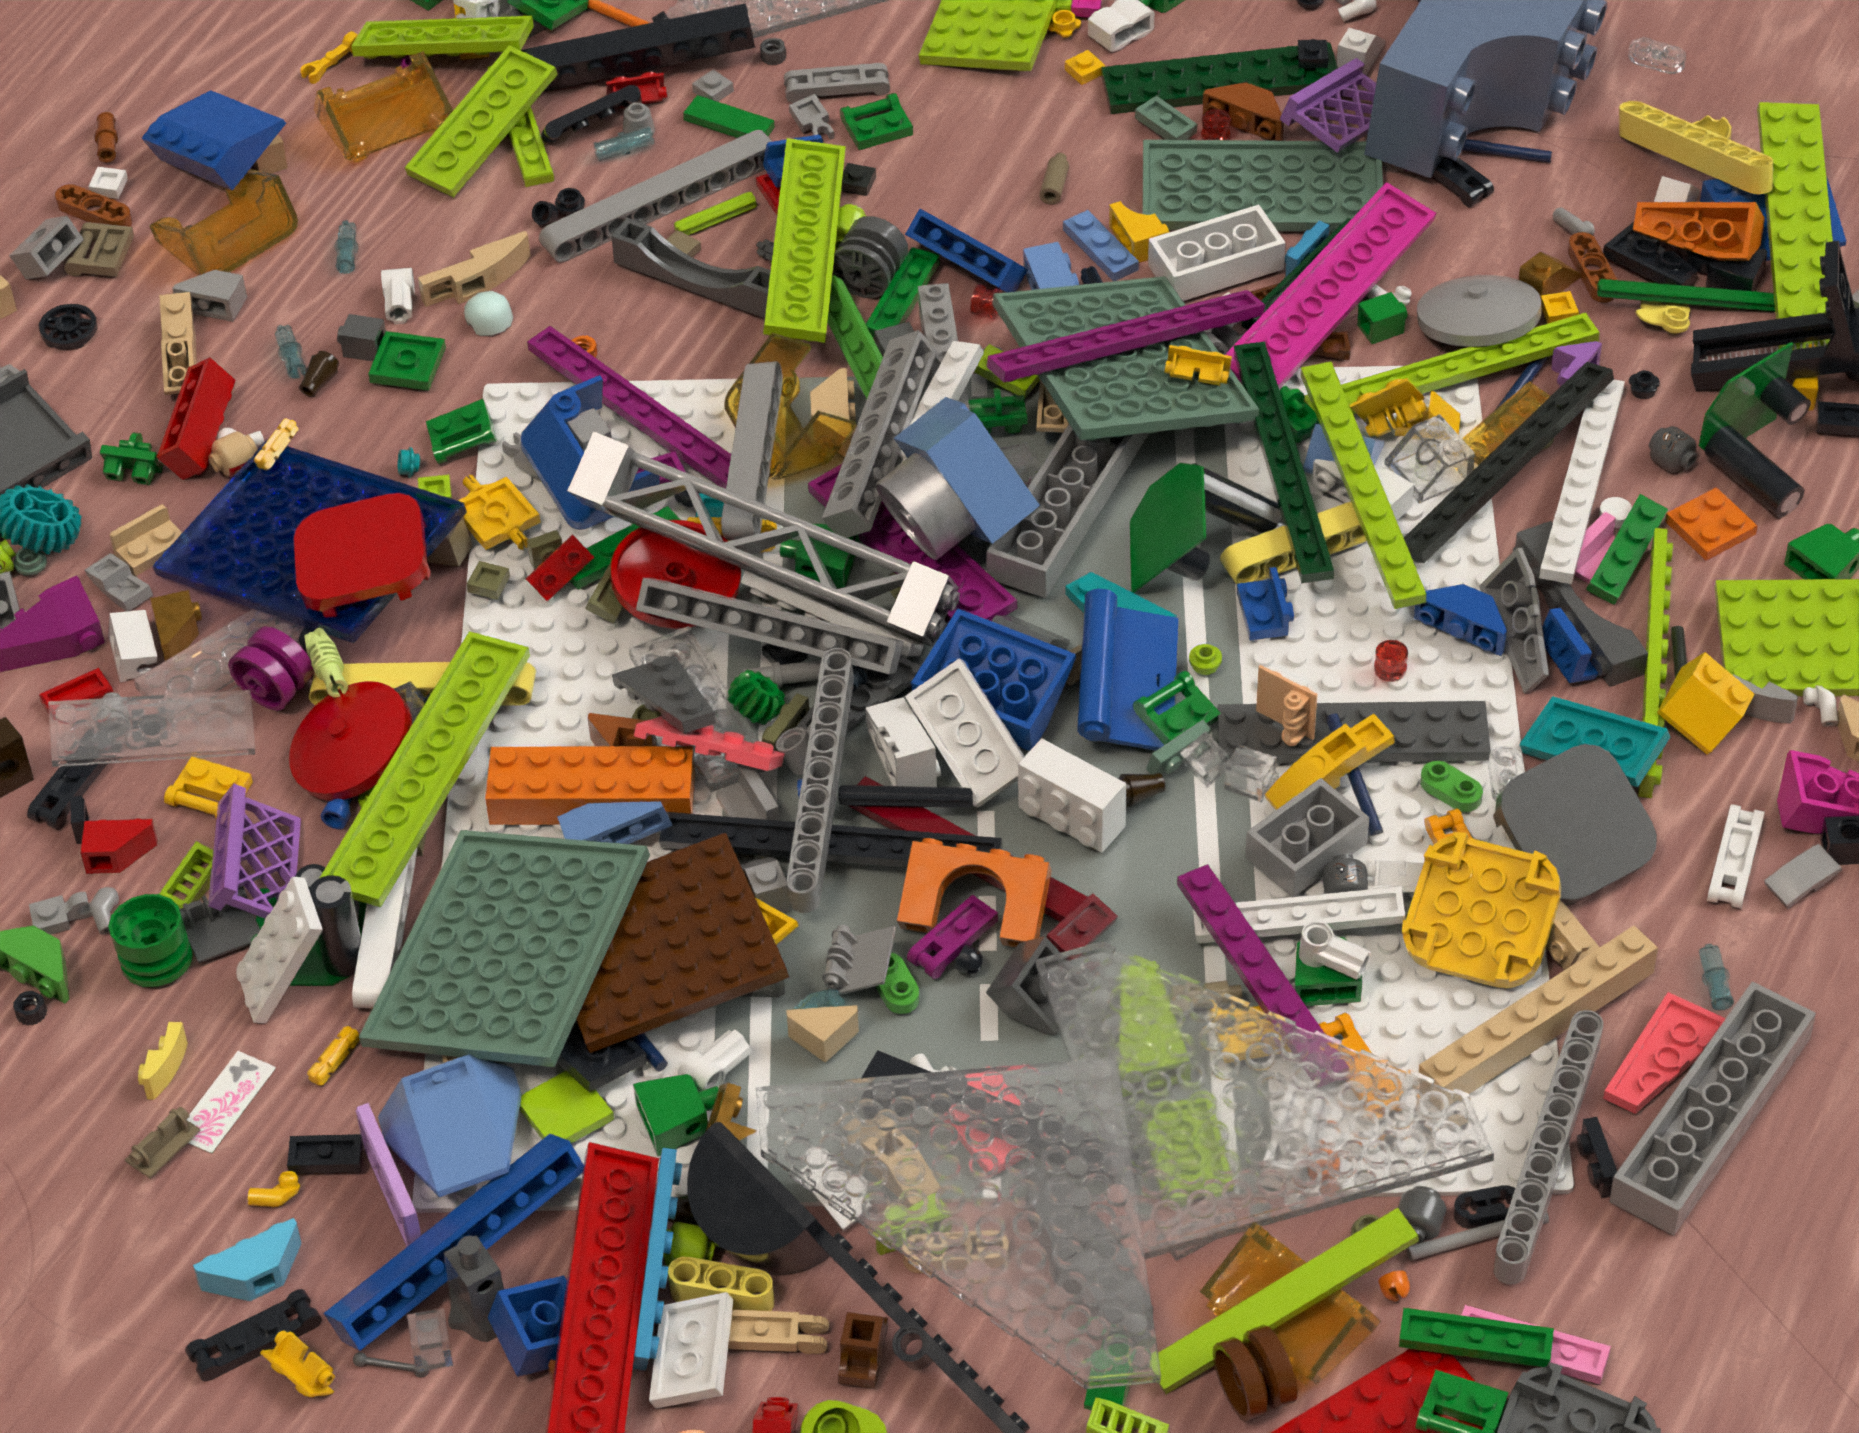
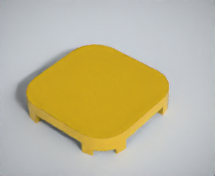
M1453 832L1454 835L1440 839L1433 846L1429 845L1424 854L1425 861L1406 920H1403L1402 935L1408 954L1417 964L1429 970L1489 986L1513 988L1525 984L1535 975L1541 964L1560 903L1561 882L1557 869L1547 859L1546 855L1536 850L1531 854L1468 838L1467 833Z

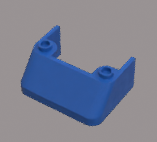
M600 375L554 394L521 433V449L567 524L579 530L590 528L614 517L582 504L567 491L584 451L566 422L575 419L580 413L592 408L595 410L602 408L603 379ZM646 470L637 473L628 492L659 485L660 476Z

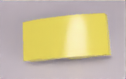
M168 1022L166 1035L161 1036L159 1040V1050H148L145 1064H140L139 1085H144L145 1093L149 1100H154L163 1092L181 1065L188 1044L182 1022Z

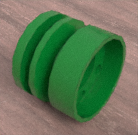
M160 894L140 895L119 905L111 915L108 925L123 975L131 983L142 987H159L175 981L190 967L193 957L192 949L179 906L171 898Z

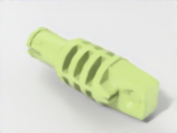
M319 627L304 636L307 654L312 661L311 664L316 676L324 681L327 693L332 697H340L337 687H340L343 694L348 690V684L342 674L344 665L335 643L324 629Z

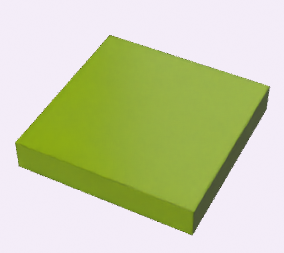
M567 1071L560 1073L521 1096L519 1110L541 1139H544L549 1134H553L573 1143L614 1120L613 1111L596 1090L589 1093Z

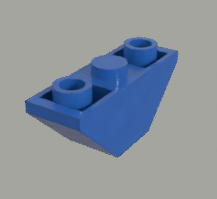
M1465 584L1427 590L1425 591L1427 594L1426 603L1415 605L1414 619L1449 633L1453 637L1472 643L1485 651H1490L1499 656L1503 655L1507 630L1493 596Z

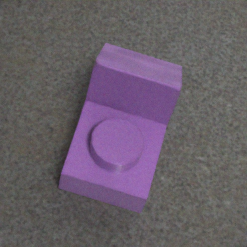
M1594 341L1556 347L1553 350L1551 368L1559 373L1557 384L1561 387L1586 362L1599 365L1602 343Z

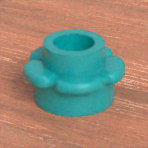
M409 447L408 450H399L397 469L399 475H408V478H411L413 472L419 471L420 456L419 453H414L412 447Z

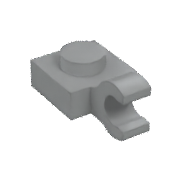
M86 892L73 894L67 902L60 895L29 904L33 925L50 935L71 929L69 921L86 919L92 916Z

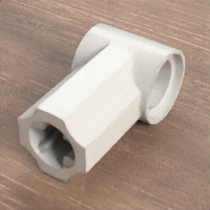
M412 268L381 270L386 319L393 321L394 324H404L412 317V295H415Z
M1312 921L1303 927L1299 947V958L1302 963L1310 967L1325 965L1356 980L1361 978L1370 959L1371 951L1335 936L1331 927L1324 922Z
M735 1029L733 1031L728 1030L702 1053L697 1050L689 1053L680 1064L678 1075H691L698 1091L714 1086L719 1088L723 1084L726 1074L751 1054L750 1046Z

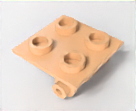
M1260 665L1258 667L1256 711L1283 725L1284 730L1282 731L1281 738L1286 745L1295 746L1304 736L1313 740L1315 738L1318 694L1311 691L1308 687L1301 686L1283 677L1280 673Z

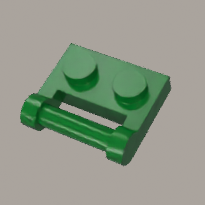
M896 93L888 94L885 99L853 108L846 106L839 109L842 123L858 150L913 135V125L901 107ZM886 110H889V111H890V112H887V113H883V114H880V115H876V116H873V117H869V118H865V119H862V120L855 121V119H858V118H861V117H865V116H868V115L876 114V113L883 112V111H886Z
M484 399L426 421L432 444V452L438 464L447 462L448 457L483 443L489 445L497 442L488 406Z
M1187 671L1177 674L1174 677V681L1150 696H1142L1133 702L1135 713L1164 745L1201 720H1204L1208 726L1218 721V715L1221 714L1195 685L1192 675ZM1180 692L1186 697L1160 715L1154 711V708Z
M1435 1370L1423 1406L1419 1411L1415 1429L1425 1432L1431 1429L1441 1433H1496L1508 1401L1509 1392ZM1434 1412L1482 1426L1483 1430L1434 1415Z

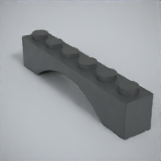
M626 218L611 236L614 263L765 318L771 270L761 266L733 270L703 263L677 249L653 227Z
M1552 521L1517 532L1513 551L1516 548L1523 549L1533 572L1536 587L1544 595L1547 606L1550 609L1561 608L1573 623L1584 642L1589 646L1592 652L1590 660L1598 672L1597 675L1602 676L1609 687L1645 675L1648 652L1632 630L1615 625L1600 617L1582 602L1570 584L1539 578L1553 525Z

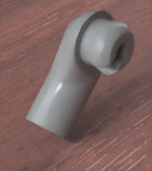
M1561 207L1553 212V220L1562 225L1572 235L1578 232L1594 234V225L1590 221L1582 222L1578 217Z
M104 887L98 890L89 905L100 934L110 933L108 927L111 918L110 911L119 903L118 892L112 887Z

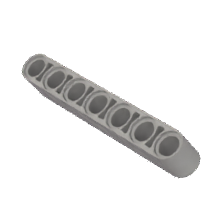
M778 361L747 364L745 366L726 487L727 490L764 505L783 385L782 369ZM724 502L721 520L723 536L727 541L760 534L763 518Z

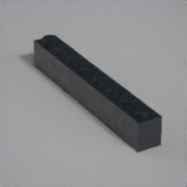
M745 3L523 49L521 51L556 67L558 75L543 91L545 92L755 48V43Z

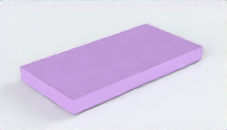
M369 1103L356 1107L357 1110H355L364 1151L407 1247L421 1236L417 1213Z

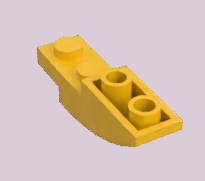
M1374 713L1351 728L1345 723L1300 757L1266 792L1265 798L1277 810L1320 778L1336 789L1340 786V778L1394 744V735Z

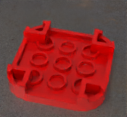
M401 493L386 494L326 508L312 513L302 520L295 531L294 550L296 584L306 609L311 608L312 610L321 611L324 617H336L337 606L396 592L400 601L413 597L411 590L420 585L423 580L429 581L431 572L426 554L424 527L427 526L417 501L410 495Z

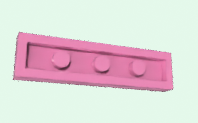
M1467 1305L1464 1306L1462 1316L1534 1325ZM1554 1330L1550 1363L1562 1365L1561 1374L1600 1385L1611 1346Z

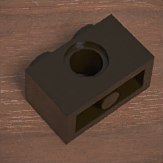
M6 717L0 719V798L34 780L23 738Z

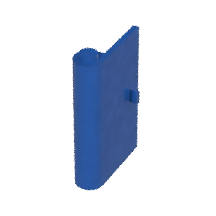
M1098 588L1086 593L1077 731L1081 736L1089 741H1104L1155 751L1164 746L1135 713L1133 702L1142 696H1150L1174 681L1177 665L1178 618L1117 607V596L1111 590ZM1175 696L1154 708V711L1160 715L1175 705Z

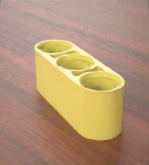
M693 1257L677 1258L668 1267L670 1294L676 1302L727 1292L733 1299L732 1310L772 1311L774 1307L773 1281L766 1271ZM761 1292V1294L753 1295V1293Z

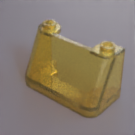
M424 51L410 56L412 62L410 66L404 69L402 66L396 67L395 74L347 92L342 87L337 89L336 94H334L330 86L316 91L314 112L346 160L360 162L371 153L432 130L435 132L452 113L453 109Z
M249 169L233 190L225 188L230 204L193 226L188 225L183 228L179 220L173 217H163L150 224V230L155 240L196 275L199 276L213 270L230 273L295 232L298 226L297 214L279 175Z
M1254 1221L1200 1290V1293L1209 1299L1205 1306L1219 1316L1307 1262ZM1339 1289L1272 1331L1283 1345L1290 1363L1293 1365L1292 1369L1295 1377L1307 1386L1311 1380L1315 1384H1319L1374 1332L1381 1323V1320L1345 1291Z

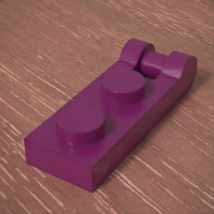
M972 894L913 945L907 954V960L915 966L920 965L925 968V973L932 979L939 978L945 971L946 966L959 956L965 944H973L998 922V912ZM933 949L938 952L934 957L928 954Z

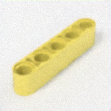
M1351 502L1317 513L1329 555L1367 541ZM1285 526L1227 547L1220 557L1222 565L1236 584L1261 581L1269 578V568L1277 567L1278 574L1296 568Z

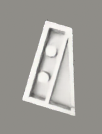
M904 697L866 707V729L891 786L937 787V777L941 776V771L936 758V748L918 721L916 713L909 707Z

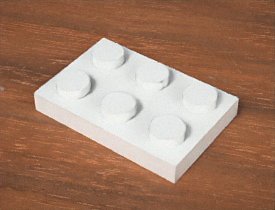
M727 1292L663 1306L661 1324L658 1325L657 1336L659 1337L657 1356L654 1359L649 1402L656 1409L723 1396L733 1299Z

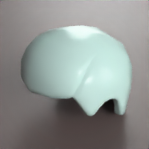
M494 291L477 293L467 301L464 307L466 322L473 327L477 335L492 336L505 331L511 326L513 320L511 307L508 300Z

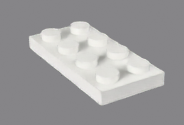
M957 659L905 696L960 785L972 789L973 805L975 807H980L1018 780V763L1025 756L962 659Z
M292 877L286 888L280 893L273 910L267 915L258 935L252 940L245 957L237 966V979L241 983L245 995V1004L250 1010L254 1023H267L323 930L305 878Z

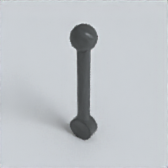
M358 1352L353 1356V1363L358 1367L368 1364L412 1371L417 1377H425L429 1373V1365L424 1361L409 1364L367 1357L362 1352Z

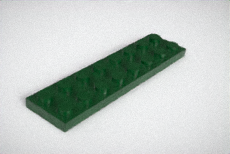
M1327 42L1328 68H1298L1297 46L1107 66L1101 67V77L1110 114L1135 112L1136 108L1155 96H1158L1172 107L1203 104V93L1206 89L1245 82L1271 91L1274 96L1291 95L1338 69L1331 43Z

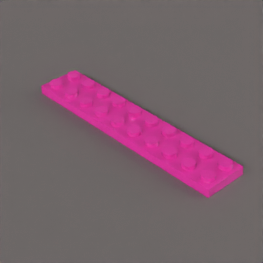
M1386 182L1235 345L1265 341L1280 389L1433 223L1436 212ZM1233 346L1225 355L1232 356L1230 369L1242 384L1234 358Z

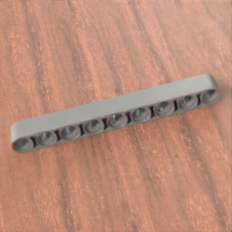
M762 130L752 131L547 225L539 235V242L557 262H566L612 241L611 236L626 218L643 224H649L765 170L763 163L766 144L773 141Z
M832 648L823 654L818 677L787 873L790 905L792 909L800 913L814 911L821 901L854 684L851 655L843 648Z
M1590 1010L1577 1012L1571 1020L1496 1246L1493 1272L1495 1277L1505 1284H1517L1527 1274L1597 1059L1604 1022L1598 1013Z

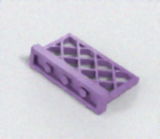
M1355 58L1290 96L1280 120L1288 126L1295 122L1299 123L1338 153L1368 134L1370 117H1364L1363 113L1371 114L1376 82L1362 73L1365 64L1358 58ZM1360 84L1368 91L1358 90L1357 86ZM1341 96L1351 97L1353 101L1341 100ZM1360 99L1372 101V105L1361 103ZM1324 106L1335 107L1336 111L1325 110ZM1343 109L1355 111L1356 115L1344 113ZM1307 116L1318 117L1319 121H1313ZM1327 119L1339 121V125L1327 123ZM1346 123L1357 124L1359 129L1347 127ZM1330 133L1340 134L1342 139L1338 140Z
M233 783L218 802L208 906L221 911L227 904L266 919L267 915L273 910L268 900L275 897L278 901L280 893L286 888L290 879L296 876L301 818L245 797L246 788ZM245 810L255 813L260 822L253 824L245 814ZM275 822L289 826V834L284 836L275 825ZM265 827L274 840L267 843L258 830ZM249 834L258 847L251 850L243 840V836ZM280 846L287 859L281 861L272 848ZM263 853L272 866L265 869L256 855ZM247 860L256 873L249 876L240 863ZM277 871L285 881V885L279 887L271 877V873ZM261 878L270 892L263 895L253 881ZM245 886L254 899L249 900L238 896V888Z

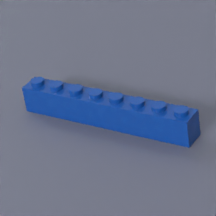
M553 1134L547 1135L513 1162L509 1167L508 1173L497 1176L325 1311L324 1315L341 1341L361 1351L448 1281L444 1252L457 1246L458 1242L466 1236H477L487 1250L582 1174L584 1164L570 1141Z

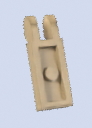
M732 1310L728 1349L797 1352L799 1350L804 1354H821L827 1349V1339L816 1335H801L799 1330L806 1334H823L828 1331L829 1322L826 1317L800 1315L799 1312Z

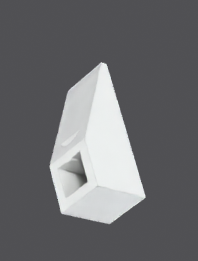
M1316 459L1313 463L1312 484L1344 503L1351 502L1336 463L1334 461ZM1375 468L1397 521L1412 507L1414 484L1388 469Z

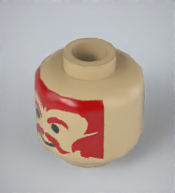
M236 431L212 443V454L209 455V460L216 472L221 471L227 477H234L254 467V458L258 454L255 442L248 434L244 435Z

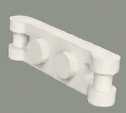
M1731 804L1707 901L1718 903V900L1731 903V907L1742 908L1765 811L1756 809L1754 812L1741 810V806ZM1722 883L1736 885L1735 890L1721 887Z

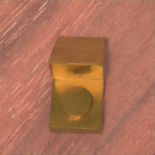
M729 1082L719 1086L706 1131L715 1122H721L739 1141L757 1132V1130L731 1122L732 1117L736 1118L742 1106L743 1098L739 1097L740 1086Z

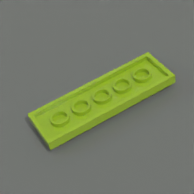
M532 16L367 21L351 48L353 57L363 56L365 59L389 55L393 58H402L406 55L430 57L434 54L458 56L462 53H474L476 55H486L490 52L503 53L509 45L521 50L534 24Z
M509 45L405 166L407 175L454 198L558 75L556 67Z

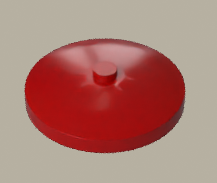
M669 520L707 536L702 524L685 520ZM640 527L627 535L616 548L611 561L610 579L615 597L630 614L651 625L680 629L696 627L697 625L636 610L643 578H655L736 599L740 588L741 568ZM721 535L723 541H724V542H728V541Z
M375 681L353 683L348 685V690L345 694L342 693L341 689H338L340 697L326 696L305 716L296 730L290 746L289 766L296 782L308 794L326 801H332L333 799L344 800L357 796L377 784L412 726V716L407 703L392 687Z

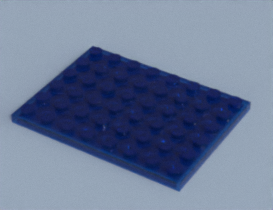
M262 445L152 567L156 575L313 630L322 628L328 635L355 643L395 597L397 592L337 606L336 617H324L321 611L312 610L311 608L306 609L296 584L294 550L295 531L302 520L312 513L326 508L394 493L410 495L417 501L427 526L424 527L428 558L467 513L465 504L289 446L284 449L278 459H275V463L269 470L259 469L254 458L262 449Z

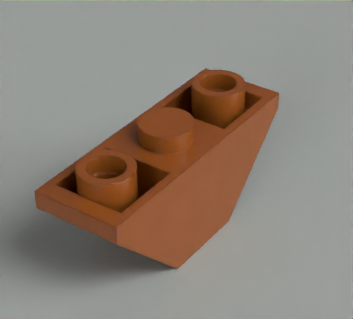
M1247 82L1206 89L1204 91L1203 116L1269 141H1283L1284 122L1280 120L1282 113L1271 91Z

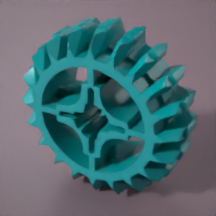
M26 484L24 488L15 485L14 489H6L5 493L1 494L0 533H2V538L11 540V545H20L23 547V550L31 549L35 553L43 551L49 555L51 551L60 553L62 549L68 550L71 544H74L78 538L82 516L79 514V508L73 506L72 500L64 499V494H56L52 492V489H42L40 485L38 488H33L29 484Z

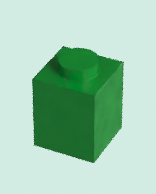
M1392 292L1358 303L1357 326L1371 344L1404 333L1405 319L1408 317L1405 305L1399 302Z

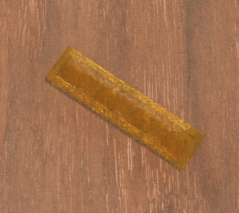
M1529 381L1459 441L1456 450L1480 465L1550 395Z

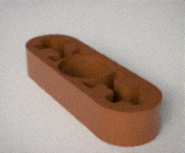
M74 184L63 185L55 192L58 209L63 213L91 223L128 227L132 225L130 209L123 203ZM91 206H101L99 209L94 211L86 210Z
M1586 232L1573 234L1569 239L1568 255L1576 270L1581 273L1580 278L1590 297L1600 303L1613 301L1615 298L1597 296V283L1600 279L1617 280L1597 240L1593 235ZM1593 264L1599 266L1600 269L1589 270L1585 266Z

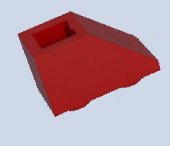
M153 819L85 821L80 853L86 874L121 873L156 847L158 839Z
M769 1397L767 1402L761 1401L753 1418L752 1433H796L798 1403H789V1399L785 1397Z

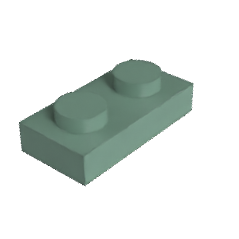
M1158 96L1153 97L1135 109V118L1166 140H1187L1197 133V123Z
M1201 720L1153 752L1146 770L1150 774H1162L1164 772L1170 774L1182 764L1183 759L1189 755L1196 757L1205 750L1208 745L1206 741L1211 728L1204 720Z

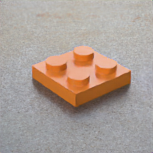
M1717 487L1667 512L1665 522L1705 561L1756 535L1758 527Z

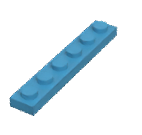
M662 1148L659 1161L633 1369L646 1371L649 1358L656 1359L659 1337L652 1336L654 1323L661 1324L664 1301H657L658 1289L666 1288L668 1266H662L663 1253L670 1254L673 1232L666 1231L668 1219L675 1220L678 1198L671 1197L672 1185H679L682 1171V1163H675L676 1149Z

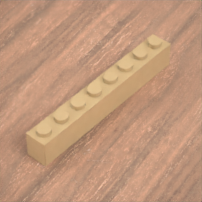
M1635 926L1630 927L1419 1064L1417 1091L1441 1113L1568 1030L1571 1020L1577 1012L1583 1010L1595 1012L1654 973L1658 947Z

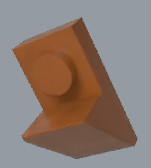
M595 713L588 714L590 740L595 746H656V735H649L646 739L634 737L636 724L647 720Z

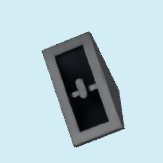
M1765 248L1757 250L1749 261H1716L1709 263L1706 287L1756 291L1764 275L1768 252Z

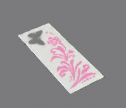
M237 1051L189 1114L190 1117L187 1120L201 1130L189 1144L213 1153L276 1067Z

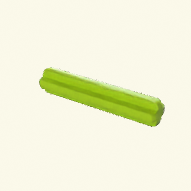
M752 192L743 193L675 221L674 230L689 236L754 209L757 206L756 198Z

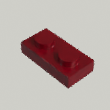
M1092 893L1052 929L1046 937L1066 960L1071 963L1112 926L1118 916Z

